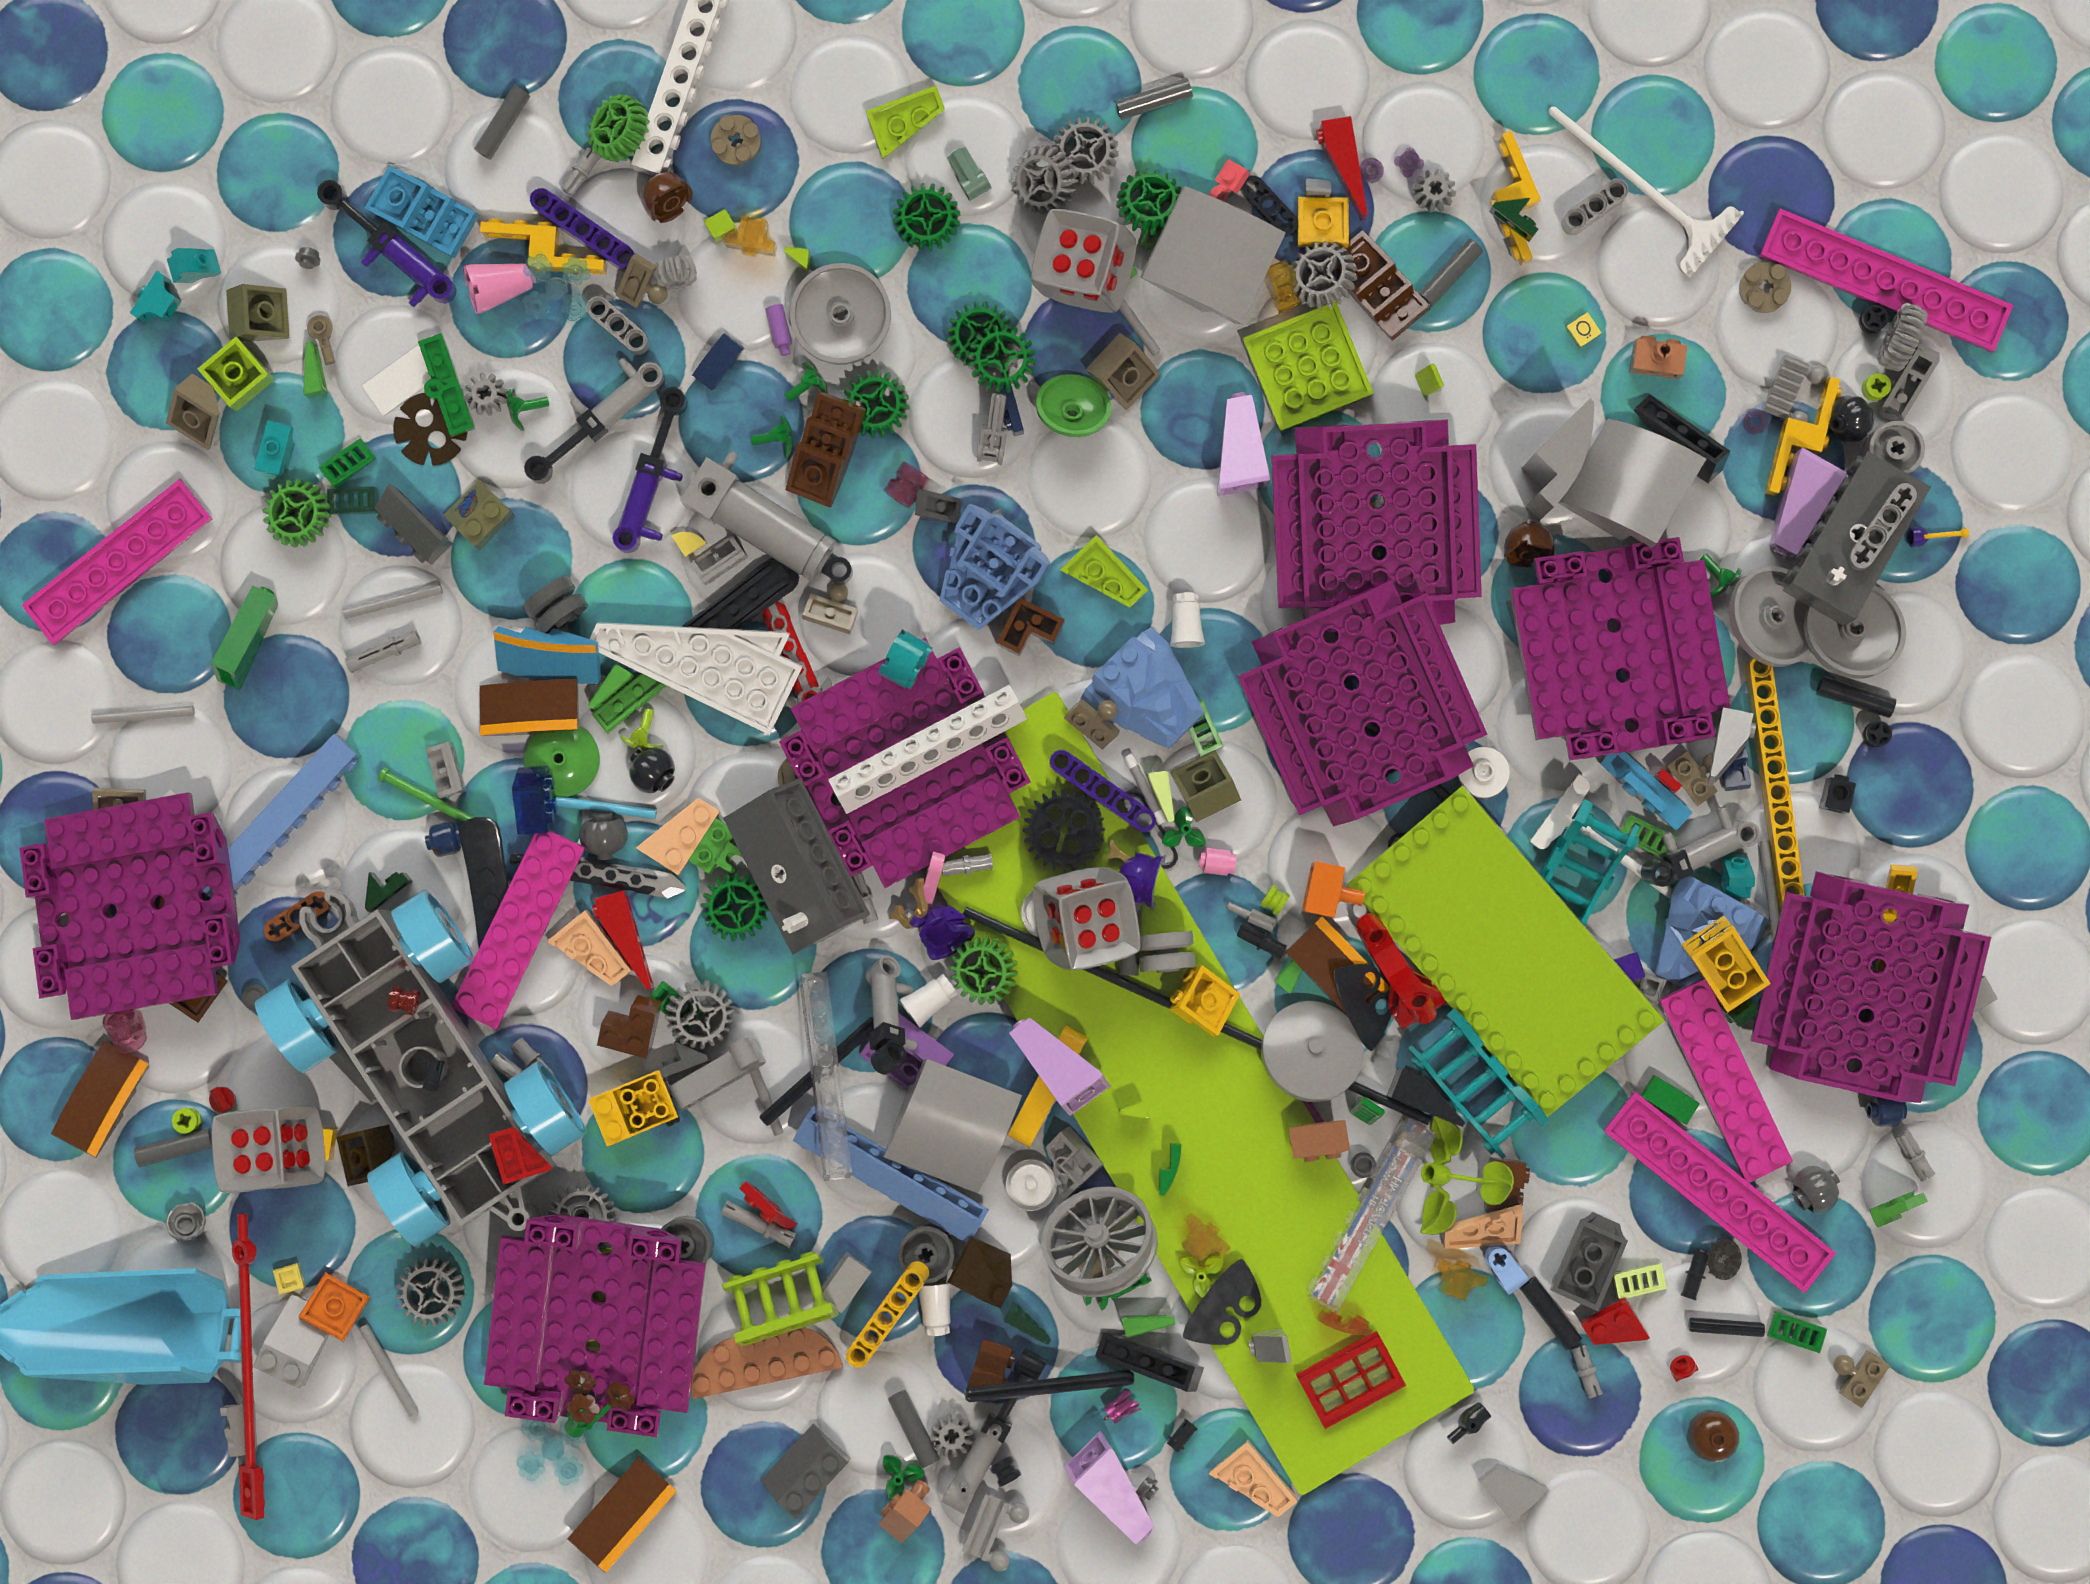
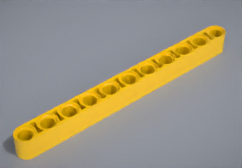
M1751 658L1745 665V675L1750 711L1754 713L1752 723H1756L1754 740L1780 915L1786 888L1792 887L1795 890V894L1805 896L1773 666L1763 664L1764 671L1762 674H1758L1753 668V664L1757 660ZM1759 686L1767 689L1768 694L1765 699H1761L1757 695V688ZM1762 711L1770 714L1771 721L1769 724L1761 721L1760 714ZM1766 736L1774 739L1775 743L1772 749H1768L1764 745ZM1770 761L1775 762L1778 766V771L1775 775L1771 774L1767 769ZM1774 786L1779 787L1782 792L1778 800L1771 796V789ZM1777 811L1782 812L1785 816V821L1782 825L1775 822L1774 815ZM1781 836L1788 840L1786 850H1782L1778 846V840ZM1785 861L1789 862L1792 866V871L1788 876L1781 870V866Z

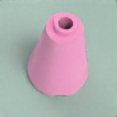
M469 264L463 267L466 285L470 291L469 297L476 314H482L533 289L532 283H536L533 268H528L527 264Z

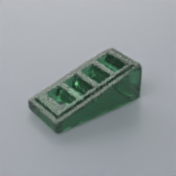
M375 486L327 489V503L331 506L327 509V513L331 515L379 514L374 509L378 502V488ZM354 494H358V507H354ZM363 494H368V506L364 507ZM334 495H339V508H334ZM344 495H349V508H345Z
M1013 1301L1004 1316V1322L1049 1345L1051 1341L1049 1334Z

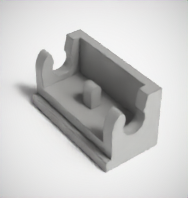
M730 535L727 539L691 561L690 564L702 582L707 586L746 560L747 556L733 535Z
M448 741L426 748L425 751L430 763L438 798L442 799L466 792L454 743Z
M846 1251L821 1286L824 1300L834 1304L837 1307V1311L843 1313L872 1271Z

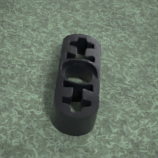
M1254 175L1248 176L1241 187V193L1244 198L1269 224L1286 232L1284 237L1292 236L1298 228L1297 217L1261 178ZM1248 183L1251 185L1258 184L1257 191L1260 195L1264 191L1267 193L1261 197L1259 203L1255 201L1258 199V195L1254 191L1247 192ZM1273 200L1277 205V209L1272 213L1264 211L1262 207L1264 201ZM1280 210L1284 211L1281 217L1286 222L1288 220L1292 221L1291 230L1289 228L1283 230L1281 228L1282 221L1278 217L1276 221L1272 219L1279 214Z

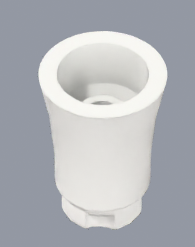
M1191 592L1174 594L1170 646L1175 648H1193L1205 645L1198 594Z
M942 974L936 980H931L925 986L899 999L914 1023L921 1028L931 1016L949 1003L950 999L957 995V992L946 976Z
M946 1279L925 1283L918 1292L922 1322L925 1326V1335L941 1336L950 1333L951 1284Z

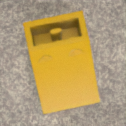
M660 1070L588 1099L607 1147L678 1118Z

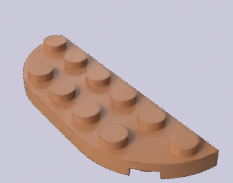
M807 1327L743 1347L736 1344L735 1338L732 1337L714 1345L699 1361L692 1379V1399L843 1368V1363L834 1345L824 1336Z

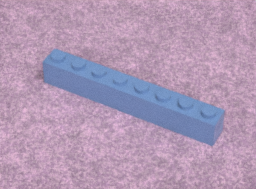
M333 734L228 848L235 898L238 895L236 891L243 884L246 886L253 880L256 875L254 873L260 865L262 867L265 866L272 859L273 855L271 853L277 847L281 848L288 842L291 831L294 828L299 829L307 821L305 816L312 809L315 811L325 801L323 797L329 790L333 792L341 784L342 780L340 778L346 772L350 773L358 766L359 762L357 760L361 755L339 735ZM208 886L203 892L212 898L213 891Z
M812 1107L803 1120L793 1141L802 1148L821 1157L815 1107ZM818 1110L824 1161L840 1168L848 1175H852L870 1188H874L889 1199L898 1202L913 1213L932 1222L935 1226L954 1235L957 1239L967 1243L970 1236L974 1237L989 1209L933 1176L883 1158L885 1148Z

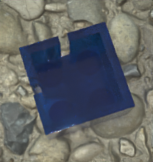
M549 766L518 767L512 785V794L518 835L548 833L550 825L555 821L554 813H557V799L552 798L555 781L554 775L549 774Z

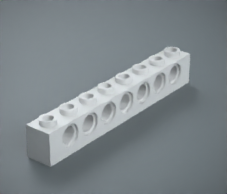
M688 0L647 117L650 123L646 126L649 130L644 135L646 141L640 143V149H636L631 163L635 171L650 176L670 172L673 161L670 159L672 151L677 150L681 136L678 134L681 126L685 127L689 112L686 111L688 105L695 100L697 79L701 80L703 77L705 56L709 57L713 48L711 39L713 33L719 31L721 25V18L719 16L721 10L726 9L729 0ZM705 4L713 6L712 10L708 13L700 12L701 7ZM700 27L704 29V33L701 36L695 37L692 35L695 28ZM694 51L696 56L692 60L684 59L685 53ZM679 75H687L688 79L685 83L679 84L676 82V78ZM671 98L680 99V103L676 107H669L667 105ZM664 121H670L672 126L669 130L662 131L659 129L660 124ZM657 144L664 146L660 154L651 153L653 146Z
M1009 684L828 780L843 809L848 814L1027 720V717Z

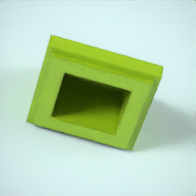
M726 209L704 220L716 243L738 231Z
M784 247L785 256L809 273L810 251L803 248Z
M1434 363L1415 374L1424 397L1441 391L1444 386Z
M1141 1100L1119 1108L1120 1115L1150 1119Z

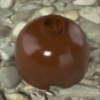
M663 172L653 175L647 180L641 193V202L646 213L653 221L659 220L660 223H666L674 220L685 211L681 207H683L686 201L690 204L693 192L687 182L680 176L671 172Z
M1526 521L1514 527L1505 539L1504 557L1507 556V562L1518 567H1532L1531 563H1534L1535 558L1555 555L1552 534L1547 528L1533 521Z
M1705 1410L1698 1413L1690 1421L1687 1442L1690 1449L1699 1458L1708 1462H1721L1729 1459L1736 1452L1739 1445V1431L1736 1423L1727 1414L1720 1411Z

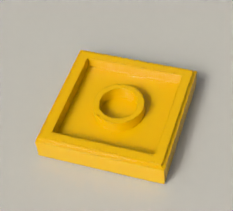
M1298 197V247H1314L1315 242L1322 247L1326 241L1330 247L1336 243L1339 248H1348V197Z

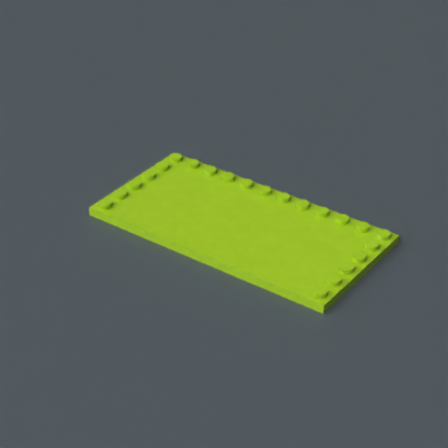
M1464 785L1346 884L1349 888L1365 891L1364 906L1371 914H1374L1381 920L1394 941L1424 976L1432 980L1431 984H1435L1447 1003L1468 1021L1484 1042V1046L1498 1059L1513 1080L1540 1106L1547 1117L1665 1021L1664 1017Z

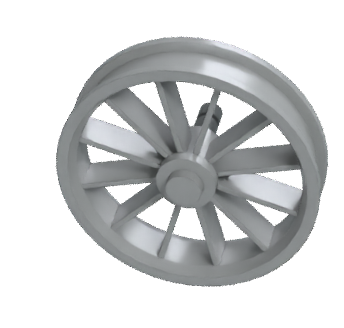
M1095 1187L1074 1194L1054 1210L1045 1224L1041 1245L1046 1263L1052 1275L1062 1287L1077 1295L1102 1297L1125 1290L1146 1273L1154 1260L1158 1238L1150 1214L1138 1197L1116 1187ZM1110 1205L1102 1224H1099L1096 1207ZM1119 1206L1129 1208L1128 1211L1113 1222ZM1091 1209L1094 1224L1088 1227L1077 1215ZM1138 1216L1144 1221L1142 1224L1125 1228ZM1073 1220L1084 1233L1063 1230V1228ZM1145 1235L1143 1244L1124 1241ZM1057 1238L1075 1242L1055 1248ZM1113 1249L1136 1253L1137 1255L1127 1263ZM1074 1255L1060 1268L1056 1264V1259ZM1097 1258H1100L1103 1277L1089 1279ZM1114 1260H1116L1123 1268L1108 1275L1107 1268H1112L1115 1265ZM1086 1261L1079 1278L1069 1275Z

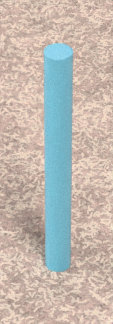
M558 796L555 799V806L649 819H656L657 809Z

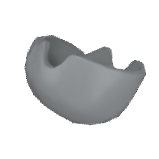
M193 1202L176 1205L167 1215L166 1220L169 1235L181 1242L197 1239L204 1232L206 1225L203 1209Z

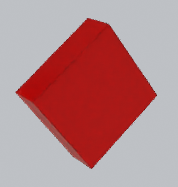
M1664 769L1659 770L1653 776L1672 794L1682 787Z

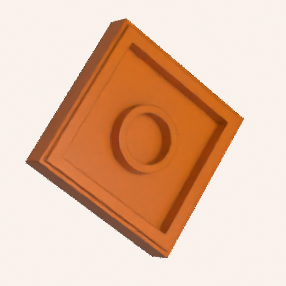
M325 1272L298 1317L344 1343L370 1300V1296Z

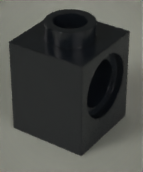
M1834 774V778L1825 779L1819 808L1841 814L1850 813L1856 783L1849 782L1850 777ZM1836 786L1843 790V798L1841 800H1837L1833 796V789Z

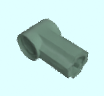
M966 147L957 149L947 157L969 201L992 189L984 172L978 169Z

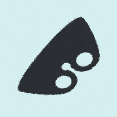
M1355 964L1337 968L1334 971L1335 983L1344 1009L1363 1045L1369 1051H1373L1382 1038L1392 1015L1389 1008L1383 1015L1377 1014L1375 1009L1376 1003L1380 999H1384L1388 1003L1389 996L1386 993L1375 995L1371 1003H1367L1365 1000L1368 994L1372 995L1379 988L1380 973L1375 966L1368 964ZM1368 972L1374 973L1376 977L1375 985L1371 988L1365 987L1363 983V978Z
M1243 1259L1237 1260L1229 1266L1211 1286L1190 1316L1183 1331V1338L1211 1345H1228L1238 1339L1241 1333V1324L1236 1317L1225 1313L1226 1308L1231 1306L1237 1315L1247 1318L1259 1311L1262 1301L1255 1278ZM1251 1296L1255 1300V1306L1251 1311L1245 1312L1241 1310L1239 1301L1242 1297ZM1224 1322H1231L1235 1325V1333L1229 1338H1225L1220 1334V1326Z

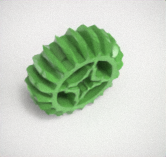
M611 95L608 101L603 100L602 106L596 107V114L590 115L593 120L588 124V127L591 130L586 134L589 137L588 144L591 145L594 153L606 161L609 160L617 163L620 160L626 161L628 156L634 157V151L640 149V143L646 141L644 135L649 132L646 127L650 123L647 119L649 113L644 109L645 106L628 95Z
M296 479L295 484L292 480H286V487L283 484H277L279 492L270 491L273 498L272 500L265 499V503L269 504V508H264L262 511L269 515L263 521L266 524H270L266 530L269 533H274L273 539L277 541L281 539V544L287 546L290 543L291 547L297 548L299 543L301 546L306 547L308 540L315 543L316 534L321 537L324 536L323 531L320 529L322 527H329V524L324 521L325 518L329 519L332 516L325 512L331 506L329 503H323L327 496L323 493L320 494V487H313V483L309 481L304 483L303 480ZM306 494L310 500L298 503L292 496ZM283 504H284L285 510H284V512L280 515L282 506H283ZM296 508L300 510L298 518L294 517ZM314 511L312 521L310 522L309 516ZM296 524L298 527H301L302 531L289 533L284 527Z
M978 936L974 937L973 943L967 940L964 942L965 948L961 946L957 948L960 956H952V960L957 964L950 966V970L956 971V974L950 976V979H958L959 983L954 988L956 990L961 987L964 989L960 994L962 997L970 994L969 1002L971 1003L978 997L979 1005H983L986 999L991 1005L995 1003V998L998 1001L1003 1000V993L1007 995L1011 993L1009 986L1016 985V981L1010 978L1018 975V971L1011 969L1018 962H1010L1009 960L1014 955V952L1011 951L1006 954L1004 951L1008 945L1003 944L998 947L999 939L997 938L990 944L989 936L983 937L982 942ZM981 950V956L978 957L977 964L966 965L969 956L974 951ZM989 952L997 957L1001 966L993 964L992 955ZM984 966V969L990 972L984 975V972L977 968ZM967 974L975 977L977 987L969 981ZM1002 976L999 985L995 989L987 990L991 977Z

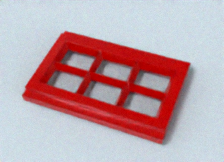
M1377 1330L1296 1373L1324 1429L1406 1386Z

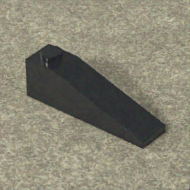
M1651 395L1635 407L1634 412L1654 433L1670 439L1706 458L1697 474L1700 479L1709 484L1723 471L1730 454L1729 449Z
M1106 1332L1102 1334L1095 1357L1186 1392L1197 1391L1204 1367Z

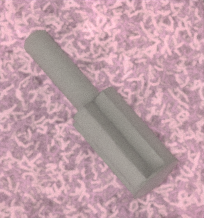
M1228 902L1226 905V909L1248 918L1247 922L1268 930L1270 933L1276 925L1277 919L1252 909L1251 912L1231 902Z

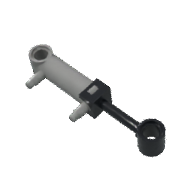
M625 358L620 359L619 365L630 379L592 410H587L581 402L573 398L570 404L579 415L576 421L582 428L546 458L544 456L528 458L524 465V472L527 477L534 483L544 484L552 478V465L588 435L596 443L608 433V428L653 391L663 387L665 375L656 363L648 362L641 365L637 372ZM651 371L657 372L658 376L654 382L649 383L645 381L647 373ZM537 464H543L544 472L539 476L533 475V468Z
M1025 1348L1013 1371L1019 1374L1016 1382L1038 1380L1048 1360ZM1019 1397L1007 1398L997 1416L989 1412L963 1463L941 1500L942 1503L962 1514L966 1512L982 1479L1012 1428V1424L1006 1420Z

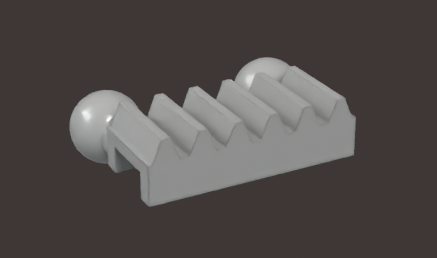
M1785 355L1761 412L1779 417L1781 421L1792 418L1809 423V418L1805 412L1795 411L1792 413L1790 410L1794 405V400L1798 395V390L1801 388L1805 375L1812 384L1820 385L1827 380L1828 372L1826 368L1822 365L1811 367L1805 362Z
M985 1493L962 1552L972 1554L985 1562H989L993 1570L1001 1572L1008 1568L1010 1558L1004 1551H995L993 1553L990 1550L1005 1513L1009 1514L1013 1522L1020 1524L1028 1519L1029 1509L1023 1503L1012 1505L1005 1500Z

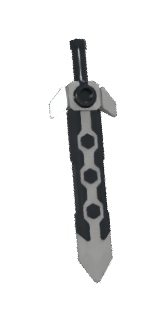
M512 851L510 863L520 864L525 854ZM581 857L570 881L625 889L635 893L663 898L672 897L686 890V886L672 873L607 863L586 857Z

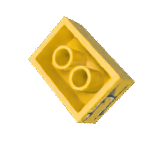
M1722 916L1681 944L1702 978L1712 990L1715 998L1727 1013L1770 985L1769 980L1742 938L1725 916Z

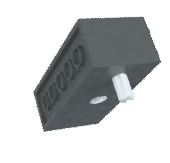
M1869 451L1862 457L1858 455L1855 460H1852L1846 470L1848 477L1844 478L1833 495L1836 497L1835 500L1833 499L1827 505L1820 516L1823 518V521H1820L1817 526L1815 525L1807 539L1811 540V542L1802 547L1795 559L1798 564L1790 569L1783 579V583L1786 584L1782 590L1783 592L1843 626H1846L1858 616L1931 486ZM1902 483L1912 485L1917 492V498L1875 560L1864 570L1853 569L1848 563V555L1890 493ZM1906 490L1902 493L1898 492L1901 496L1894 505L1899 507L1905 499L1909 500ZM1885 510L1883 512V519L1887 523H1894L1896 515L1891 510ZM1878 531L1869 532V541L1873 544H1879L1882 540L1881 534ZM1865 547L1859 555L1855 554L1857 556L1856 562L1859 564L1863 561L1866 562L1864 556L1870 549Z
M801 778L768 790L723 818L792 955L826 940L870 915Z

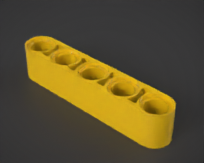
M1065 1025L1058 1039L1079 1055L1088 1037ZM1038 1076L1007 1134L1008 1137L1029 1148L1056 1099L1040 1076Z
M915 1261L906 1268L846 1353V1359L851 1366L860 1368L867 1364L929 1277V1269L924 1263ZM910 1273L916 1274L920 1280L913 1279ZM897 1292L902 1293L906 1299L900 1298ZM883 1311L889 1312L892 1318L886 1317ZM870 1330L875 1331L879 1337L873 1336ZM856 1349L862 1350L865 1355L859 1354Z

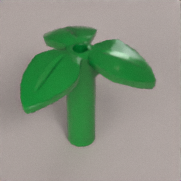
M807 362L802 363V366L806 367L807 370L802 375L801 382L784 394L789 402L812 386H818L822 392L827 393L824 379L819 376L820 373Z
M509 389L507 393V407L510 411V418L518 429L524 431L518 419L519 413L549 407L548 397L524 401L519 397L513 396L514 389Z
M781 415L780 418L783 424L775 426L769 433L751 436V443L755 446L777 441L784 442L785 458L787 459L793 448V438L790 436L792 429L785 416Z
M1708 554L1700 558V560L1705 561V567L1719 582L1718 587L1710 592L1711 596L1724 593L1729 586L1732 587L1741 575L1742 570L1740 568L1737 569L1736 573L1729 569L1720 568Z
M1185 806L1181 807L1174 818L1175 824L1180 828L1179 831L1169 829L1162 838V844L1167 847L1179 846L1182 837H1185L1188 846H1204L1206 844L1204 835L1198 829L1191 830L1190 825L1193 820L1190 811Z
M884 1455L882 1463L885 1471L895 1474L886 1484V1493L890 1500L897 1493L901 1495L903 1492L904 1478L913 1483L925 1475L924 1470L918 1465L909 1464L904 1470H901V1460L894 1455Z

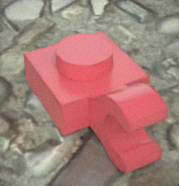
M1228 159L1215 178L1219 185L1210 191L1209 196L1226 202L1231 191L1235 194L1239 192L1250 172Z

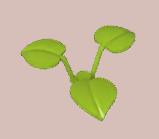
M1437 1116L1433 1117L1430 1136V1151L1434 1161L1433 1163H1426L1421 1169L1422 1180L1425 1183H1429L1431 1188L1438 1190L1428 1195L1423 1207V1221L1420 1233L1427 1235L1441 1234L1451 1228L1455 1222L1457 1206L1454 1202L1449 1201L1450 1194L1441 1187L1449 1183L1451 1179L1482 1183L1480 1189L1482 1199L1491 1205H1498L1504 1202L1512 1191L1514 1177L1510 1168L1504 1163L1497 1161L1489 1162L1484 1166L1483 1178L1452 1174L1450 1169L1444 1164L1450 1163L1451 1156H1456L1460 1152L1463 1142L1462 1132L1456 1124Z

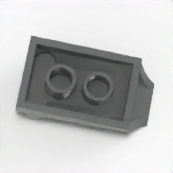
M1594 1212L1580 1219L1559 1269L1552 1279L1550 1290L1580 1305L1599 1311L1628 1242L1622 1233L1620 1224Z

